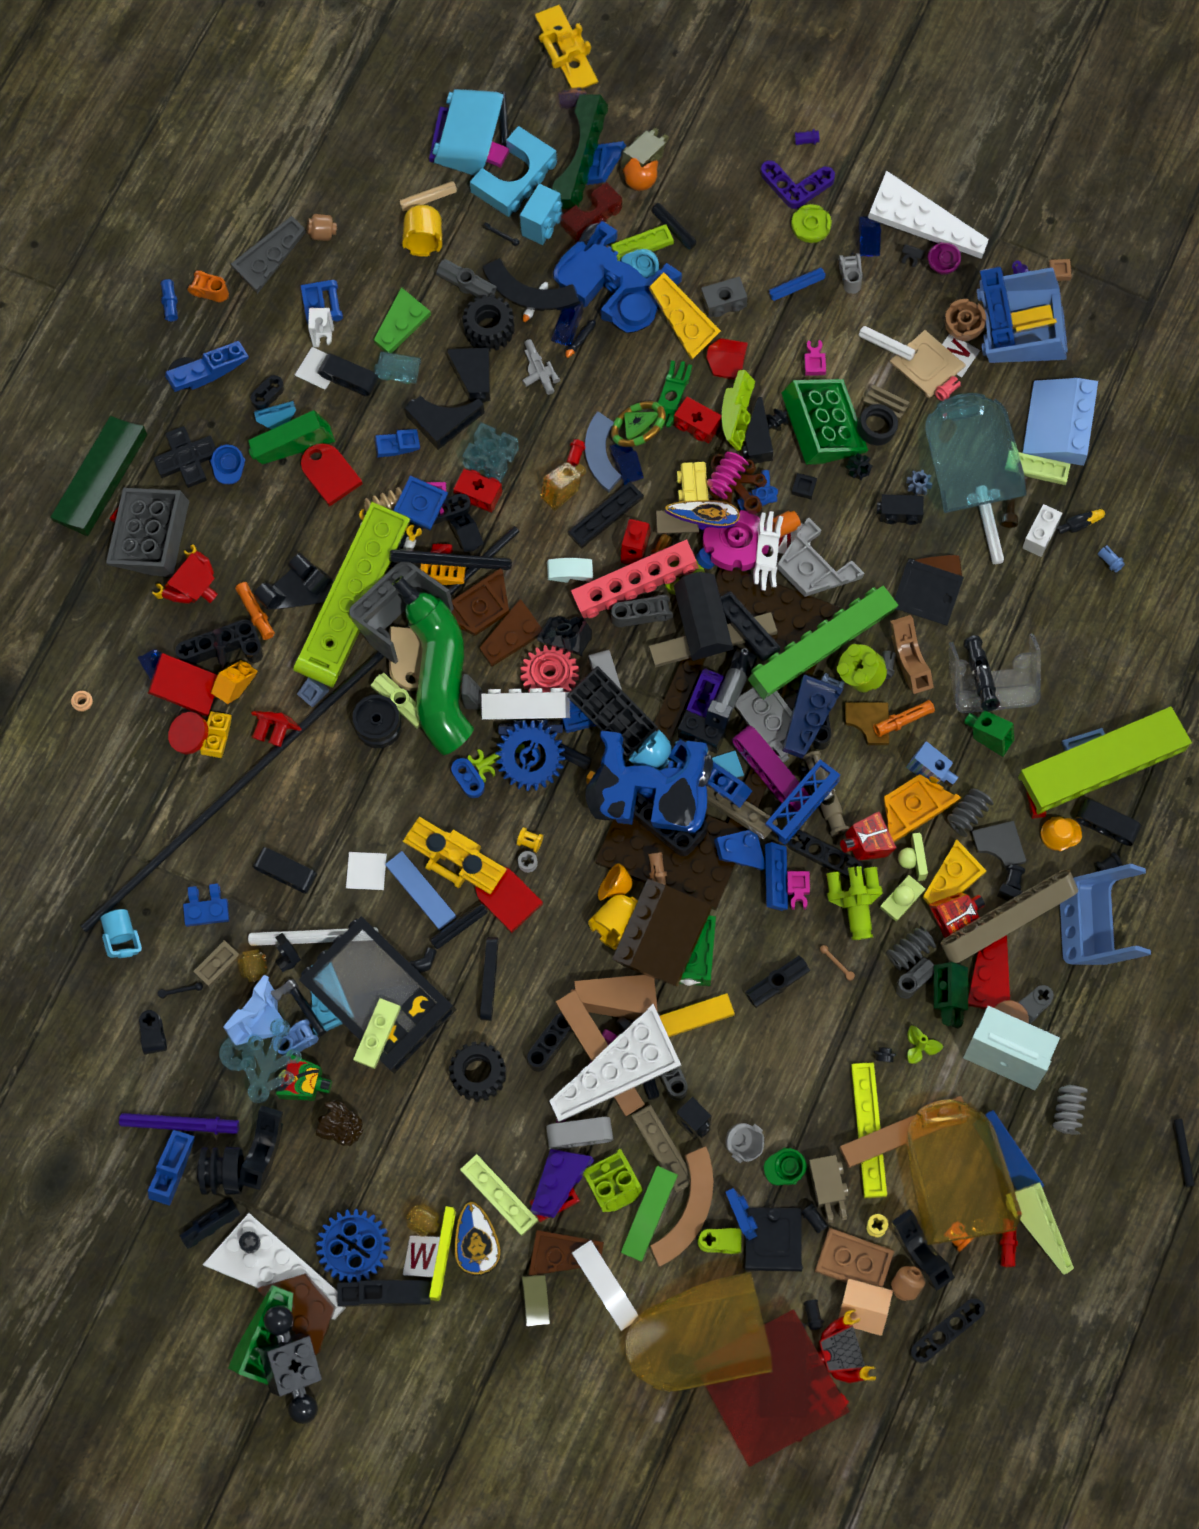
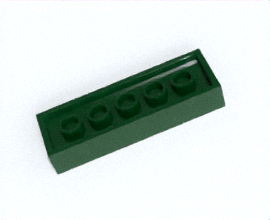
M110 416L51 515V520L88 537L147 437L145 427Z

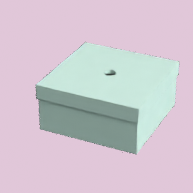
M988 1006L963 1058L1036 1090L1048 1070L1051 1057L1060 1037Z

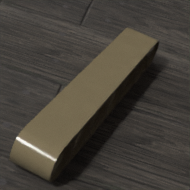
M1062 870L944 938L941 941V945L949 962L958 963L1077 894L1079 889L1070 870Z

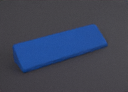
M993 1110L972 1124L1016 1190L1039 1182L1042 1188L1044 1187V1184Z

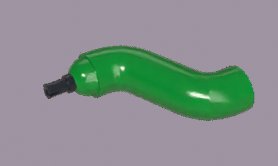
M400 576L394 580L392 585L404 597L403 601L407 604L405 610L406 618L409 621L408 626L417 635L422 645L416 695L418 719L431 744L441 755H447L459 748L474 730L472 724L462 714L459 706L464 662L462 631L455 616L441 598H436L428 593H419L408 584L403 576Z

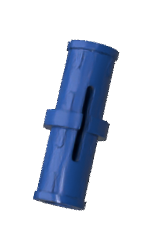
M167 279L161 282L163 296L161 303L164 305L165 320L175 321L178 319L176 309L178 300L174 293V282Z

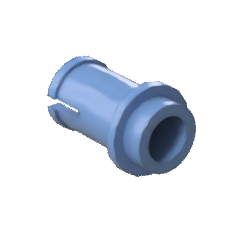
M1108 545L1105 548L1103 547L1098 553L1110 566L1109 569L1111 571L1118 572L1125 565L1123 558H1119Z

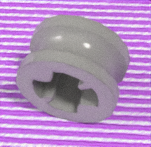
M531 851L521 853L518 857L519 868L526 873L533 872L538 865L536 855ZM528 857H530L531 862L534 863L529 864L527 867L522 861L527 860Z

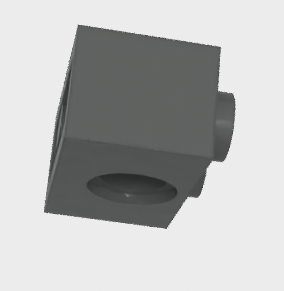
M740 276L701 288V299L708 318L713 316L720 317L727 312L740 311L747 307V294Z

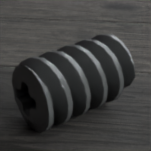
M970 789L969 795H965L963 801L958 803V807L953 809V814H949L947 817L951 827L963 837L968 835L964 829L973 830L970 822L978 824L975 816L983 818L984 815L980 810L989 811L986 803L991 806L994 804L987 794L978 789Z
M920 926V929L915 928L913 934H907V940L901 939L900 945L895 944L893 945V950L889 949L886 951L889 960L899 971H901V967L909 970L908 961L915 965V956L922 959L921 951L929 954L927 946L936 948L932 936L924 927Z

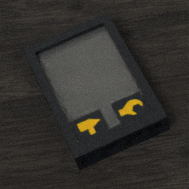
M361 916L349 924V929L343 935L340 934L334 939L333 945L328 950H324L317 957L318 961L312 967L308 966L302 972V977L299 980L360 1041L364 1036L379 998L401 1006L379 1058L395 1074L457 1009Z

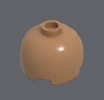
M960 299L953 302L945 315L947 332L950 336L960 341H970L977 338L983 331L986 322V313L979 303L977 305L974 302H970L969 299Z

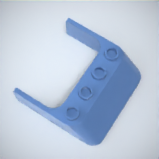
M1127 864L1074 877L1079 889L1078 893L1060 903L1063 959L1066 963L1071 965H1107L1151 955V950L1139 946L1115 950L1111 888L1120 879L1145 874V868L1134 864Z

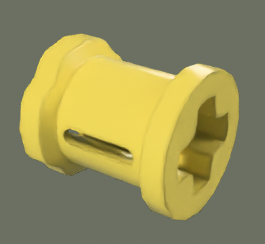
M881 1214L872 1215L866 1226L868 1234L876 1238L882 1237L888 1228V1221ZM874 1221H876L877 1224H882L880 1231L878 1230V1228H872Z

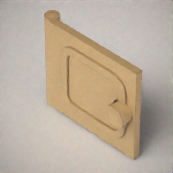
M926 330L907 345L917 352L913 359L909 361L896 355L890 360V363L919 387L927 398L935 394L938 386H942L951 376H955L966 367L963 361L958 359Z

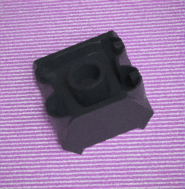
M563 616L549 617L538 635L537 641L583 657V651L589 641H592V629L584 617H574L570 620L565 619Z

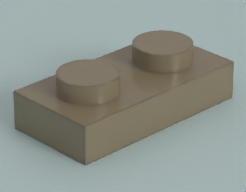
M224 940L193 972L211 988L241 956Z

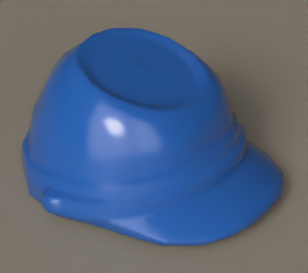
M222 445L214 451L210 462L217 481L223 484H233L239 481L242 476L245 458L237 447Z

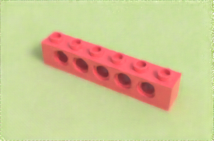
M686 539L573 589L571 592L582 617L593 618L605 609H612L613 605L618 602L634 600L639 594L652 592L657 586L664 583L670 584L682 575L686 576L694 573L699 567ZM673 561L679 562L676 567H670L669 565ZM653 570H660L658 575H650ZM633 579H641L639 583L631 584V581ZM614 587H622L619 592H612ZM596 595H602L599 601H593Z

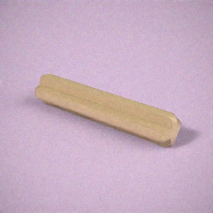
M453 181L401 199V209L406 211L413 206L423 205L453 194L457 191L456 185Z

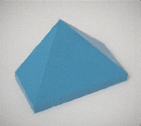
M291 401L254 411L256 422L272 430L289 422L296 409L294 402Z

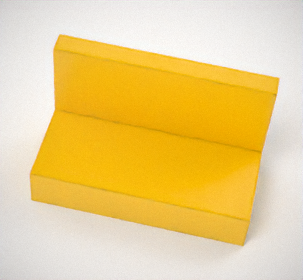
M1051 305L1011 313L1014 334L1053 326L1057 323L1056 319H1053Z

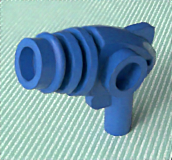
M763 470L761 474L767 479V484L764 487H756L752 490V496H757L762 506L777 502L778 489L770 486L769 470ZM740 497V499H737L740 510H746L744 507L745 501Z

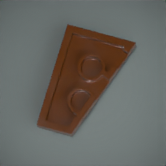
M521 599L480 647V652L491 667L537 639L542 630Z

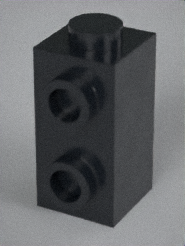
M882 494L881 502H877L876 514H880V522H885L886 524L906 523L908 525L922 523L924 496Z

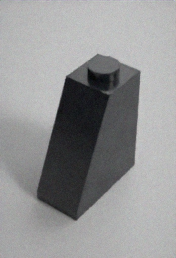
M489 348L448 349L449 362L470 402H474L477 399L482 403L491 401Z

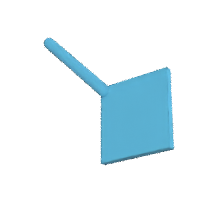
M736 751L712 758L713 762L736 778L744 776Z

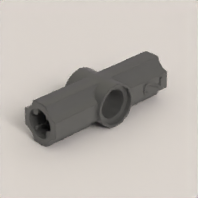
M447 259L442 260L438 265L436 275L456 285L462 293H470L480 299L482 295L487 297L495 295L497 287L476 276L473 270L461 268Z

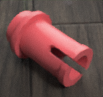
M951 376L946 383L936 388L935 396L940 401L948 400L949 395L961 386L960 381L955 384L954 382L958 379L955 376Z

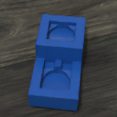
M417 429L397 430L396 434L376 435L374 439L377 458L401 455L420 449Z

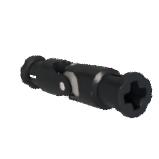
M973 635L966 638L963 644L968 651L967 659L975 680L977 694L981 697V708L984 711H993L1000 706V701L995 695L996 687L991 675L986 652L982 649V639L980 636Z

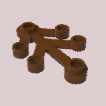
M723 454L715 455L712 458L711 469L713 472H716V467L720 465L721 459L725 458ZM746 460L749 463V465L752 466L751 468L746 469L748 465L742 464V466L745 469V473H754L756 470L754 462L752 460ZM761 473L756 475L739 474L741 476L740 479L733 478L737 483L736 486L729 484L732 492L725 491L724 493L728 498L721 501L733 505L731 500L735 489L745 501L744 507L749 514H758L762 509L760 499L757 496H751L741 483L755 484L759 488L767 484V479ZM709 488V494L712 498H720L716 494H713V492Z

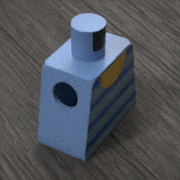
M927 741L919 748L906 766L908 770L916 775L920 774L928 778L932 783L938 784L940 781H943L952 787L958 779V776L949 771L953 764L952 761Z

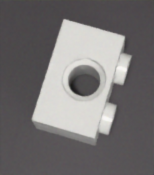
M1043 504L1025 539L1023 549L1042 557L1060 522L1062 512Z

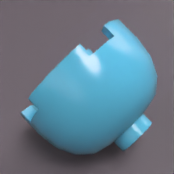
M660 730L654 731L642 743V746L638 749L639 753L635 751L632 753L629 761L634 766L649 765L662 770L669 764L668 757L671 754L670 741Z

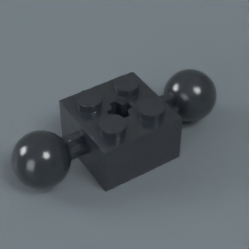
M273 1306L264 1316V1326L269 1333L276 1335L277 1342L258 1349L270 1393L282 1396L291 1392L293 1398L288 1406L289 1415L296 1423L307 1424L316 1417L318 1405L311 1395L306 1394L304 1387L322 1380L311 1338L303 1333L290 1336L289 1331L294 1321L291 1311L285 1306Z

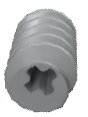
M1066 1085L1059 1088L1061 1096L1057 1098V1101L1060 1104L1056 1106V1111L1059 1113L1054 1116L1058 1122L1053 1123L1054 1129L1065 1134H1081L1075 1130V1128L1082 1127V1124L1076 1120L1084 1117V1115L1078 1113V1110H1085V1107L1080 1105L1079 1102L1086 1101V1098L1081 1096V1093L1088 1092V1089L1075 1085Z

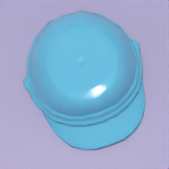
M648 249L635 250L625 254L621 259V262L630 264L646 279L653 276L659 270L657 256Z

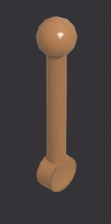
M822 945L820 952L826 954L845 973L848 981H852L855 977L854 973L849 972L828 951L826 945Z

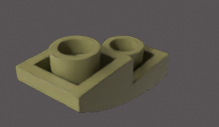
M545 1275L523 1276L522 1289L526 1325L550 1324Z

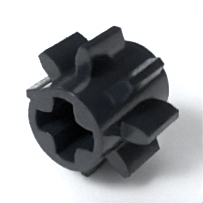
M859 453L856 456L849 457L848 465L846 466L850 470L848 475L859 480L869 476L873 465L868 463L870 458Z

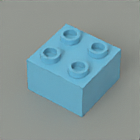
M538 184L520 214L522 236L541 245L544 244L546 239L551 238L554 230L553 227L556 223L559 224L563 217L561 195L559 192Z

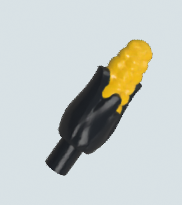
M1099 509L1069 517L1066 520V524L1058 526L1057 530L1060 535L1068 531L1071 533L1078 532L1087 528L1088 525L1101 520L1105 516V512Z

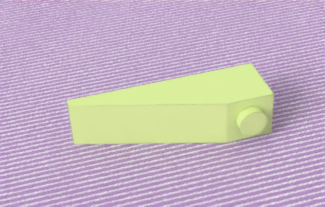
M1040 1182L1009 1194V1203L1012 1210L1016 1212L1017 1217L1063 1275L1073 1270V1264Z

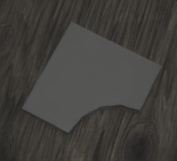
M1014 821L972 831L971 834L977 853L994 855L1001 861L1004 868L1011 864L1020 865L1026 863Z

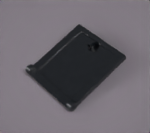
M908 558L894 599L898 604L895 610L948 626L964 577L917 562L913 558Z
M749 1207L746 1209L749 1217H754L758 1228L755 1229L757 1237L751 1240L746 1237L745 1271L802 1272L801 1208Z

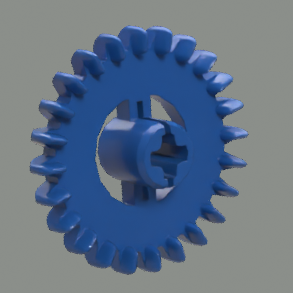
M523 721L522 728L514 724L515 731L507 729L509 737L501 735L505 743H497V746L502 750L495 752L496 755L501 756V759L497 760L496 763L503 764L498 771L507 772L503 779L511 777L510 785L517 781L518 789L525 784L527 791L530 790L531 785L537 791L539 783L546 788V780L554 783L552 775L560 776L556 769H563L564 766L559 761L566 759L560 755L561 752L565 751V748L558 747L562 740H555L557 732L549 734L550 726L543 730V723L541 722L536 727L534 721H531L530 727ZM532 740L530 746L524 748L520 753L519 758L523 764L521 768L516 762V749L523 741ZM540 743L545 749V763L540 769L530 771L531 766L535 765L540 759L541 754L537 748ZM530 750H532V756L535 757V759L530 760V762L528 763V757L525 754L529 753Z

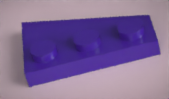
M550 1149L531 1208L532 1214L554 1218L568 1199L571 1189L583 1177L582 1174L587 1166L590 1167L593 1163V1157Z

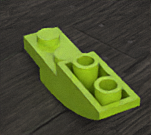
M738 370L733 388H726L722 405L724 434L727 441L737 451H741L750 423L751 414L747 411V407L755 385V380L746 370Z

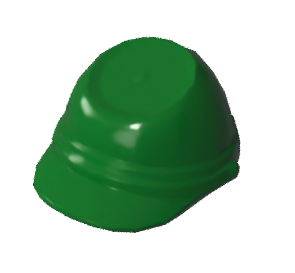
M785 1147L768 1157L764 1163L766 1179L774 1185L797 1184V1181L804 1176L807 1168L806 1160L799 1151Z

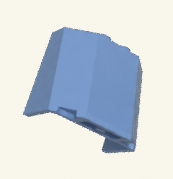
M1053 268L1004 276L1011 313L1051 305L1053 319H1056L1057 323L1053 326L1014 334L1016 345L996 349L994 347L986 294L983 289L982 280H980L977 296L978 300L982 301L985 307L986 322L984 328H987V334H984L982 352L983 356L988 357L989 363L1067 359L1066 352L1068 349L1064 311L1061 305L1059 284Z

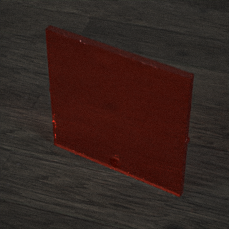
M794 1309L747 1335L742 1334L738 1340L694 1363L748 1467L757 1464L795 1442H801L802 1438L850 1412Z

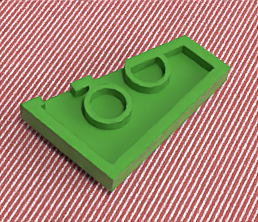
M401 287L374 338V343L390 355L431 316V311Z

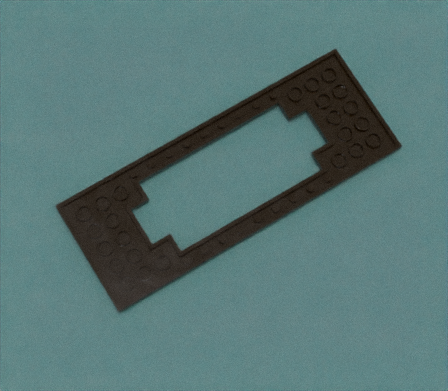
M721 568L716 578L720 597L731 591L753 617L771 612L777 629V634L771 635V637L780 646L779 655L785 652L784 648L793 641L796 644L800 642V637L811 630L813 633L818 629L817 626L827 619L829 622L834 619L833 615L840 610L838 606L811 596L804 597L802 593L778 584H776V587H771L768 580L766 582V590L763 591L761 590L760 578L758 585L754 584L753 575L735 568L732 571ZM706 657L692 661V658L681 660L656 718L655 724L658 728L655 731L660 730L670 742ZM817 664L785 685L781 697L791 711H793L801 677L803 675L812 677ZM751 767L745 784L752 792L746 801L759 808L767 785ZM647 814L645 819L651 821L652 814ZM708 816L706 819L707 835L688 856H680L636 820L633 819L632 825L617 823L616 820H613L595 862L597 865L607 869H611L616 864H621L629 872L631 878L646 883L648 879L652 880L649 875L651 867L648 854L662 852L664 871H667V876H665L666 886L713 906V910L717 911L736 863L719 860L714 839L749 829L730 818L729 823ZM662 829L661 832L664 834H669L672 832V830ZM682 840L677 845L684 848L689 843L686 840Z

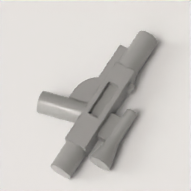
M526 340L524 344L527 349L524 352L530 363L528 366L529 376L523 379L522 382L527 387L540 379L547 395L554 393V389L549 377L552 376L553 383H558L560 378L555 373L550 361L544 367L541 361L542 357L536 351L532 340Z

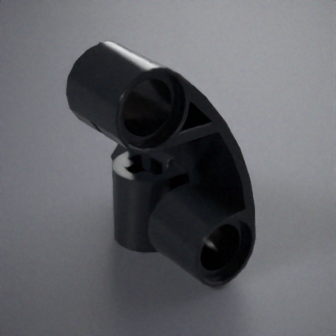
M299 553L291 559L288 565L290 570L274 585L263 583L254 592V597L268 610L324 603L334 580Z

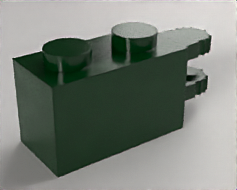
M953 962L934 965V1009L941 1010V1020L944 1025H952V1027L957 1029L964 1022V1011L968 1010V967Z

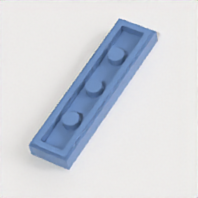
M403 851L385 864L438 930H441L456 918L454 912Z

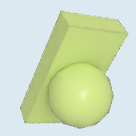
M913 833L911 837L912 848L907 847L901 850L898 854V861L904 868L911 869L915 867L917 881H923L927 878L928 870L922 835L920 833Z
M908 875L895 888L894 892L885 900L880 908L897 922L923 894L925 888Z

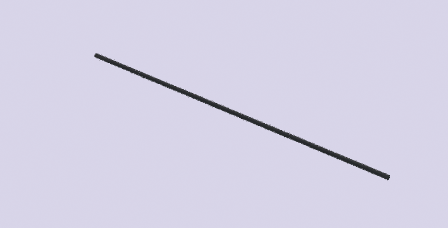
M513 526L482 557H493L519 533V530ZM469 567L465 571L464 583L480 568ZM463 584L449 585L447 589H449L450 595ZM377 652L298 725L301 731L292 730L283 739L281 747L275 746L80 927L87 933L101 920V916L114 908L385 656Z

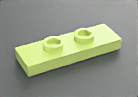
M1010 450L1005 472L1066 485L1071 464Z
M379 998L353 1059L355 1062L373 1069L376 1068L401 1006Z

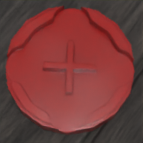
M193 712L182 713L176 717L168 731V740L171 747L177 752L186 755L200 750L203 746L202 743L208 737L206 720Z

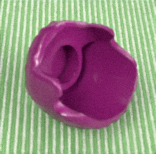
M941 242L929 250L927 258L931 269L935 273L947 275L958 268L961 261V253L955 245Z

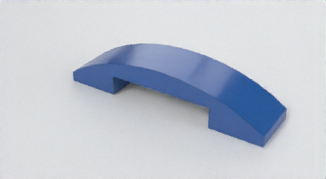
M1001 266L980 270L992 325L994 347L996 349L1016 345L1009 299Z

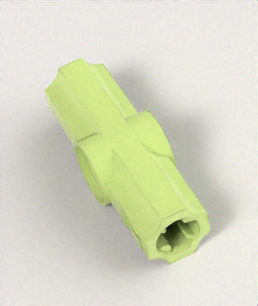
M385 673L376 677L371 687L379 695L390 698L394 703L399 697L405 698L406 701L403 704L395 703L399 713L416 729L421 727L416 702L409 696L408 692L401 689Z

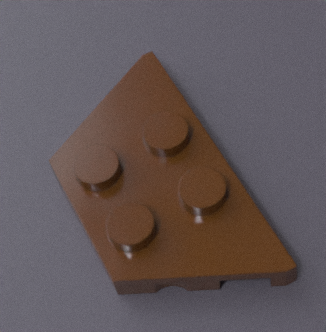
M501 568L452 600L454 608L452 613L461 630L476 636L509 613L503 570Z
M305 1273L259 1287L257 1290L264 1298L272 1285L293 1293L291 1313L294 1321L292 1330L296 1334L303 1333L309 1335L315 1356L320 1353L322 1342L328 1332L331 1318H333L336 1306Z

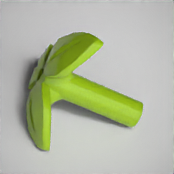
M913 1025L909 1027L908 1040L913 1045H916L915 1048H911L907 1052L909 1063L915 1064L920 1062L923 1050L928 1055H934L943 1049V1045L939 1041L928 1040V1037L923 1035L920 1029Z

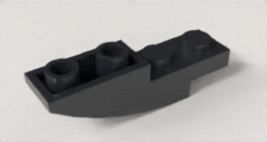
M370 1280L337 1283L338 1307L431 1305L429 1297L430 1281Z

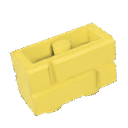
M682 463L681 471H677V483H682V490H678L679 502L709 500L706 463Z

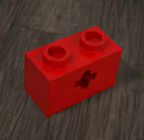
M687 396L674 414V425L680 431L689 432L698 441H705L709 444L722 425V415Z
M463 469L453 490L454 495L466 494L471 501V505L492 513L502 494V484L495 478L481 476L475 470Z

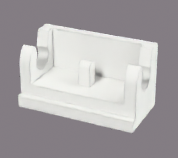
M309 308L308 329L313 347H319L320 338L323 336L327 337V345H330L332 342L334 325L330 308Z

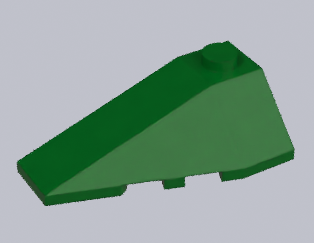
M273 1285L271 1286L238 1343L228 1369L268 1385L258 1349L277 1342L276 1335L269 1333L265 1328L264 1316L271 1307L277 1305L285 1306L292 1312V1292Z

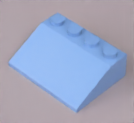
M1082 378L1034 381L1023 453L1084 466L1088 455L1098 381Z

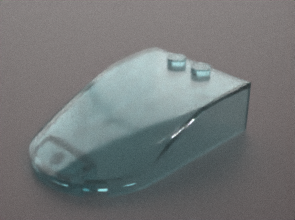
M960 394L940 402L937 405V409L932 414L929 413L925 430L944 513L1027 495L1024 471L1005 407L998 400L994 399L993 401L985 398L984 394Z

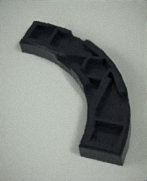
M501 258L482 266L486 276L497 287V290L506 299L523 308L536 311H557L581 304L573 284L551 290L536 289L526 286L512 277Z

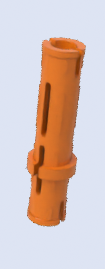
M242 582L238 584L235 590L252 618L251 622L257 627L263 640L272 638L275 632L268 622L267 614L263 613L251 592L248 583Z
M927 700L900 714H892L889 716V719L874 724V732L878 737H882L893 730L899 731L902 726L930 713H934V705L930 700Z

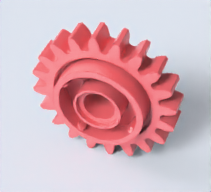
M544 645V651L541 652L539 648H536V655L528 653L530 660L524 659L523 663L526 667H521V673H523L521 681L525 682L523 684L524 689L542 688L543 693L550 692V688H563V692H571L570 687H576L575 681L579 680V675L576 673L579 672V667L574 666L576 664L575 658L570 659L571 652L564 654V650L559 649V651H556V647L553 646L551 650H548V647ZM547 671L555 672L551 677L545 675Z

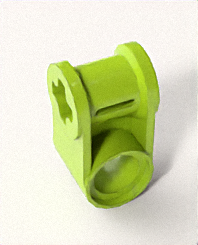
M705 1229L698 1238V1246L703 1252L742 1253L741 1229ZM706 1236H710V1239L714 1240L711 1246H707V1242L703 1241Z

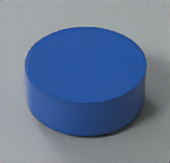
M702 548L697 553L696 560L703 568L711 569L715 566L711 562V553H706L704 548Z

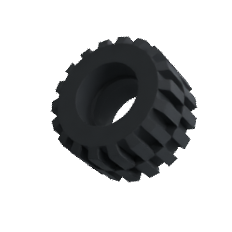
M482 295L481 299L478 297L474 298V303L470 301L468 308L464 309V332L468 342L471 341L473 347L489 348V352H491V349L499 350V346L505 347L507 341H511L515 331L514 316L508 302L503 303V298L499 297L496 299L495 295L490 297ZM487 318L499 321L492 328H483L478 325Z
M471 1042V1046L463 1045V1049L461 1051L458 1049L455 1052L456 1056H452L451 1066H449L450 1078L458 1094L464 1095L467 1100L472 1098L475 1102H480V1099L484 1098V1101H487L489 1096L495 1097L497 1091H501L503 1088V1082L506 1081L505 1063L500 1052L496 1051L494 1046H486L485 1042H481V1044ZM475 1061L486 1062L491 1067L489 1077L479 1083L471 1082L465 1077L466 1068Z

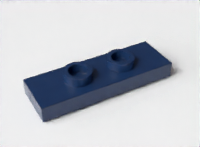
M518 719L514 720V723L499 724V735H508L507 729L515 731L514 724L522 728V722H526V720ZM535 719L536 727L542 722L543 730L550 726V733L563 732V721L548 722V719Z

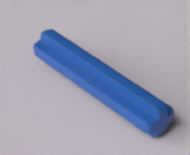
M818 268L770 289L769 295L773 301L825 279V272L822 268Z

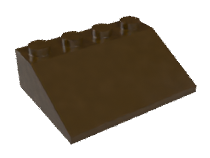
M648 879L612 960L623 967L678 987L713 906L669 886Z

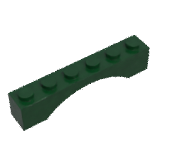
M601 94L579 95L575 108V114L580 124L579 146L572 162L563 174L554 181L552 190L559 192L561 195V209L578 210L580 202L583 200V192L588 182L590 167L593 165L594 153L598 147L600 133L603 130L605 115L608 113V104Z

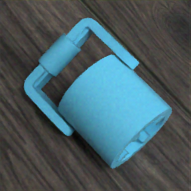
M114 910L101 916L100 919L104 930L102 938L108 957H132L141 951L142 947L136 930H133L127 910ZM133 940L135 949L112 950L111 945Z

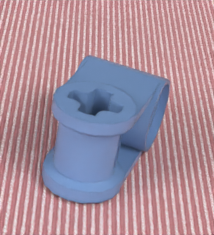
M305 1019L277 1036L273 1042V1047L277 1053L285 1057L287 1053L295 1056L302 1050L314 1045L319 1038L313 1034L309 1027V1020ZM289 1041V1048L283 1051L284 1043Z

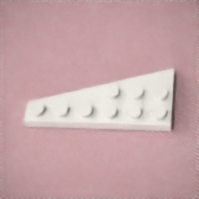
M250 1213L247 1214L203 1264L205 1267L256 1288L306 1273L336 1306L333 1318L331 1319L335 1320L346 1308L337 1306L336 1289ZM249 1231L257 1234L261 1242L260 1248L250 1254L244 1252L239 1246L240 1236ZM254 1237L245 1239L244 1243L247 1244L245 1248L255 1245Z

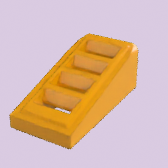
M421 564L420 569L442 585L464 584L466 567ZM454 571H457V577H453Z

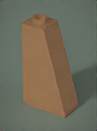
M647 975L575 981V989H571V992L575 990L586 1010L591 1013L636 1020L652 1004H654L657 1010L655 980Z

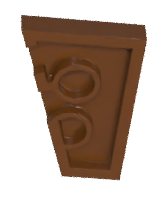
M537 1230L529 1276L581 1268L572 1252L589 1242L590 1239ZM591 1240L602 1257L604 1242Z

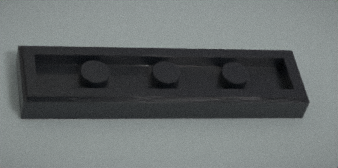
M629 481L568 531V535L582 549L640 502L644 495Z
M731 591L720 597L726 620L762 661L780 652V646Z

